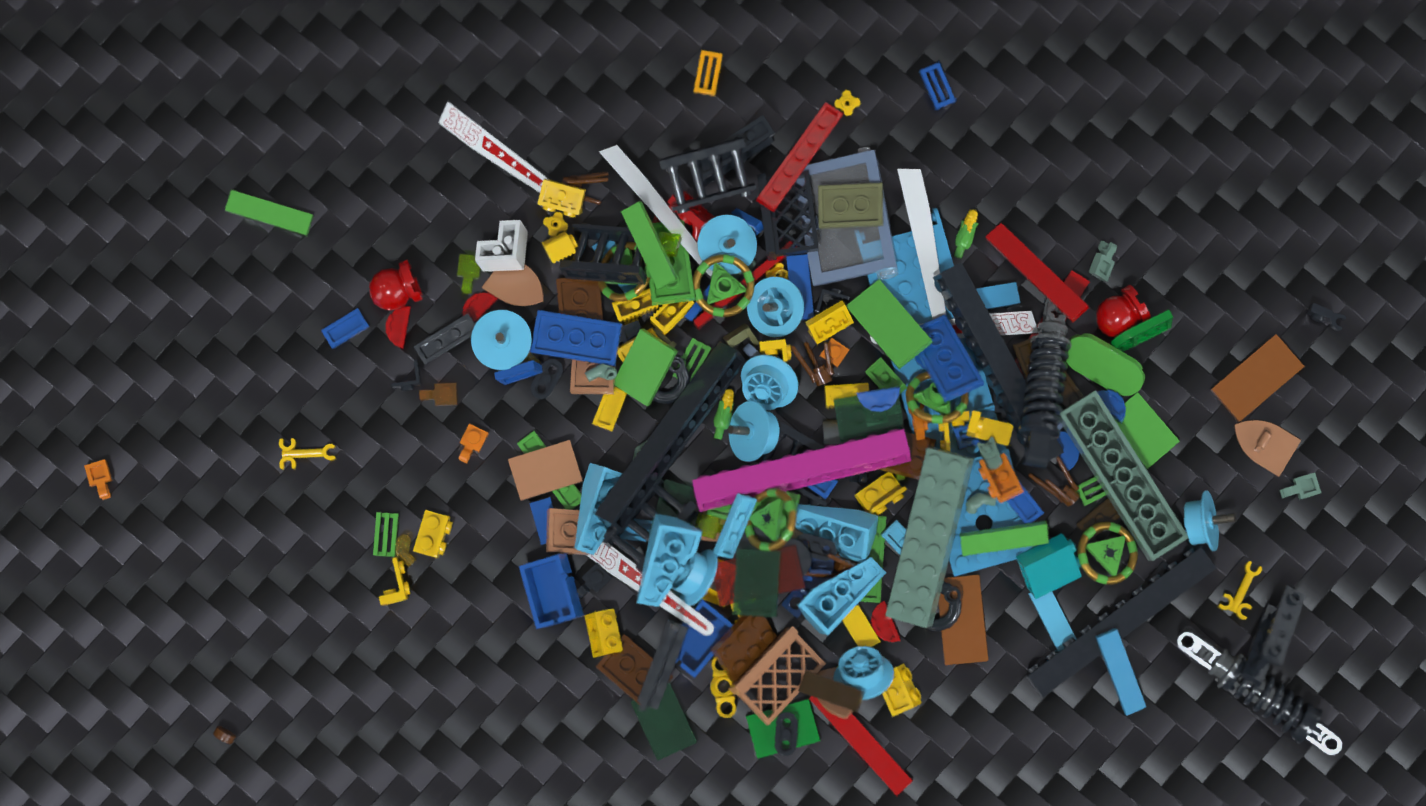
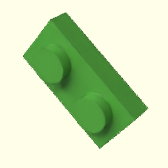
M881 357L865 371L880 389L900 387V395L907 388Z

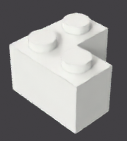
M521 220L500 221L498 240L477 241L475 261L483 272L524 270L528 231Z

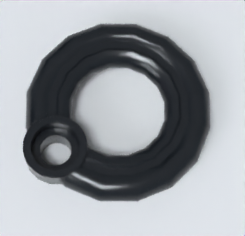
M676 354L669 368L671 372L676 373L678 378L675 388L670 391L658 389L653 401L663 404L673 403L689 384L690 374L686 367V360L682 355ZM673 362H678L680 367L675 368Z
M945 581L943 582L941 594L944 595L945 600L949 603V610L944 617L934 618L933 626L926 629L930 631H943L949 629L958 621L962 608L961 600L963 598V592L959 587L952 586ZM953 591H956L958 593V597L956 599L952 597Z

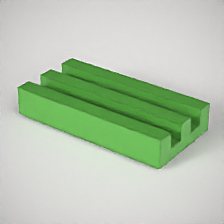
M692 338L683 355L686 360L693 346H698L687 365L688 372L692 368L701 349H704L705 352L690 381L700 366L703 365L712 349ZM673 373L672 376L677 378L676 373Z
M1095 477L1077 485L1079 487L1077 492L1084 506L1106 496L1105 492H1102L1088 500L1085 496L1102 488L1099 484L1085 492L1082 491L1081 488L1097 481Z
M376 512L373 556L395 557L399 514ZM381 517L385 518L382 552H379ZM389 518H393L391 552H387Z

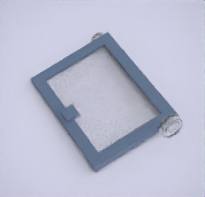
M863 147L858 149V154L807 165L804 171H809L819 251L807 252L813 286L874 273L877 274V279H889L898 276L897 260L884 191V226L819 229L818 186L882 183L876 151L871 150L870 147ZM805 178L797 179L794 183L795 187L801 190L806 184ZM802 196L797 200L798 206L802 209L808 204V200ZM804 215L801 217L802 227L806 228L811 222ZM805 235L806 246L814 245L813 239Z

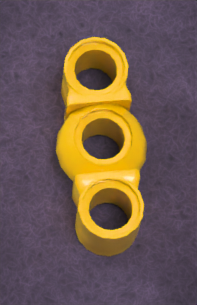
M715 657L712 661L713 678L710 682V690L715 697L718 714L723 718H729L736 711L735 696L730 690L726 693L720 692L717 685L720 681L726 680L731 686L734 681L730 680L725 671H719L715 668V662L717 661ZM723 702L732 704L733 710L730 714L726 715L720 711V705Z

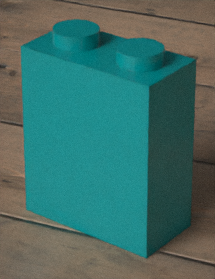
M1063 534L1048 540L1049 544L1038 545L1016 556L1027 589L1035 599L1082 577L1079 570L1081 567L1079 559L1073 553L1076 551V548L1071 539L1067 540Z

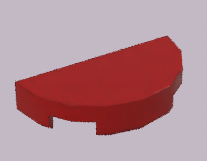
M490 293L474 294L463 306V316L470 313L475 323H477L498 298Z
M403 306L395 310L388 316L386 321V334L389 340L395 346L404 349L411 306Z
M883 601L872 612V628L876 635L884 641H901L892 618L886 617L887 605Z

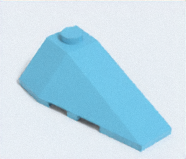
M589 464L583 482L574 549L594 555L605 539L604 535L609 527L603 524L594 513L623 473L596 464Z
M798 505L795 526L797 530L804 534L807 533L834 541L840 552L839 555L846 559L859 563L868 559L877 532V515L854 509Z
M655 515L637 603L659 607L672 588L674 580L679 573L683 572L684 566L690 557L692 558L696 553L702 534L700 529L676 517Z
M870 557L813 588L799 602L798 607L805 619L820 634L829 635L886 572Z

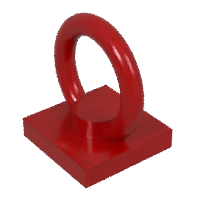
M683 191L685 201L693 199L688 193ZM675 194L667 201L670 204L668 205L670 209L672 204L677 203ZM702 205L689 207L690 211L684 213H677L680 219L692 225V237L696 242L698 241L701 229L709 220L715 218ZM655 215L652 223L661 222Z

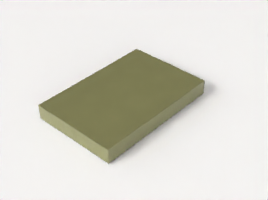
M883 183L818 186L819 229L884 226Z

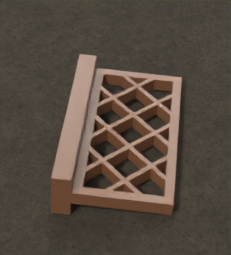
M793 626L785 628L741 678L728 688L734 695L737 694L766 725H769L799 693L798 690L801 683L799 685H791V673H801L802 682L805 673V658H812L818 664L813 670H806L817 674L826 664L797 634L798 631ZM794 641L801 646V655H790V645ZM779 657H786V670H776V660ZM790 657L801 658V670H791ZM764 673H772V685H762V675ZM776 673H787V685H776ZM750 688H758V701L750 700L745 693ZM762 688H772V701H762ZM776 688H787V698L784 701H777ZM762 703H772L773 713L768 718L762 713Z

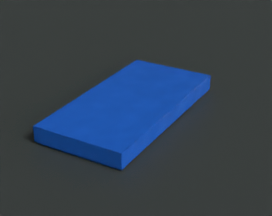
M538 310L530 352L615 367L623 324Z
M946 314L919 325L933 343L920 352L918 356L944 402L984 385L983 379Z

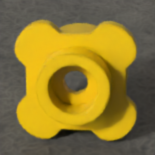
M848 90L843 91L842 97L835 101V107L840 108L846 116L852 115L855 107L860 105V100L854 98Z
M556 212L554 216L546 217L543 220V224L548 227L549 235L552 237L568 229V224L562 219L563 214L561 212Z
M778 262L774 268L766 272V277H782L788 280V271L784 269V264Z

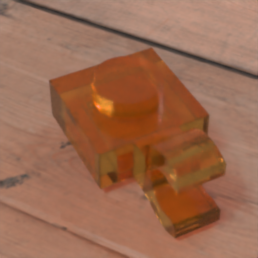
M456 383L434 384L435 390H419L420 400H435V406L457 405Z

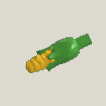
M969 210L965 220L961 221V227L955 239V246L957 248L954 257L962 259L965 249L968 250L973 242L974 233L978 225L976 222L978 216L976 210Z
M726 389L722 400L719 401L713 422L714 427H716L715 439L722 440L724 430H727L730 426L734 405V391L732 389Z

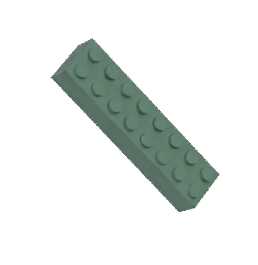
M1097 391L1091 392L1056 415L1061 419L1062 426L1148 561L1155 560L1188 539L1187 533Z
M935 447L927 448L886 617L925 628L933 626L974 458Z

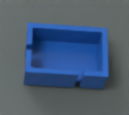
M558 554L519 566L536 629L550 627L584 616L574 578L568 575V573H572L567 554Z
M704 600L694 610L713 624L714 631L711 635H703L684 622L682 625L689 627L676 661L677 663L680 660L682 663L679 666L694 678L714 656L711 649L733 626L732 623Z

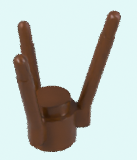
M599 172L563 177L562 183L582 188V184L607 182L608 178L598 177L608 176L609 173ZM584 196L583 201L601 204L600 200Z
M808 342L804 343L814 366L812 370L793 345L791 346V350L809 374L812 383L815 382L817 386L833 380L831 375L834 374L831 365L827 342L824 343L827 368H825L824 364L818 365Z
M1059 456L1056 457V460L1070 486L1065 484L1059 489L1049 479H1046V483H1044L1033 474H1028L1032 480L1057 497L1067 507L1075 503L1080 497L1077 492L1079 487L1074 483Z
M829 553L828 557L836 561L834 569L837 573L818 574L808 572L804 576L833 578L857 565V563L840 556L838 553L836 556Z

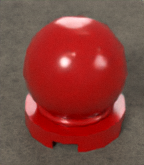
M408 260L400 262L398 270L393 268L382 269L373 276L369 284L370 298L375 305L391 311L398 310L406 305L409 298L413 299L415 303L423 300L419 283L416 277H412L410 271L412 267Z
M1131 285L1121 289L1122 296L1115 295L1109 297L1098 307L1096 312L1097 325L1104 334L1116 338L1128 329L1135 327L1137 323L1141 324L1151 319L1145 303L1140 305L1135 297L1138 292Z

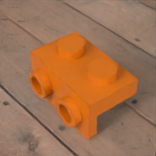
M1005 453L1000 455L1003 464L998 469H988L983 459L979 460L981 468L978 469L983 480L988 479L990 483L987 489L991 497H996L1000 504L1024 492Z

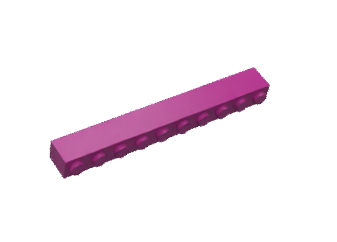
M895 429L888 431L886 434L867 436L866 439L849 440L841 445H828L816 451L807 450L795 456L786 455L774 461L765 460L753 466L744 465L737 470H723L712 476L703 475L692 480L699 511L702 512L733 504L737 493L754 497L769 488H777L784 492L910 462L911 456L904 429Z

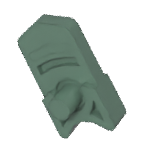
M991 437L985 444L977 443L987 468L998 469L1003 464L994 438Z

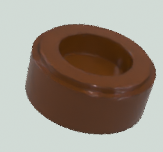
M217 726L213 732L217 739L227 744H232L236 738L235 734L220 726Z

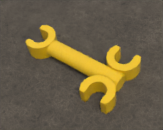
M291 438V445L289 447L284 446V439L279 440V446L282 449V459L279 466L282 470L285 469L284 464L286 461H291L292 469H296L297 463L293 458L324 457L329 461L336 459L335 456L327 455L329 449L336 448L333 444H327L324 448L294 449L296 447L294 438Z
M1251 561L1245 564L1246 574L1234 599L1229 594H1223V597L1227 598L1229 603L1227 606L1218 604L1219 609H1229V611L1236 613L1237 617L1241 620L1247 619L1246 616L1242 615L1241 609L1244 607L1251 610L1252 608L1247 603H1241L1254 576L1259 575L1262 571V567L1258 566L1256 572H1252L1250 570Z

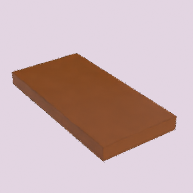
M1275 334L1214 386L1211 391L1233 417L1240 422L1305 366L1278 335Z
M979 575L944 578L945 582L959 587L963 592L961 614L958 621L949 629L941 631L944 664L954 665L988 661ZM953 591L952 597L956 599L958 597V593L956 591ZM940 594L938 602L940 618L944 617L949 610V603L945 600L943 594Z

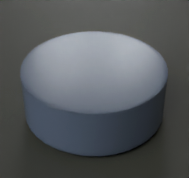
M749 343L743 348V351L749 358L761 355Z

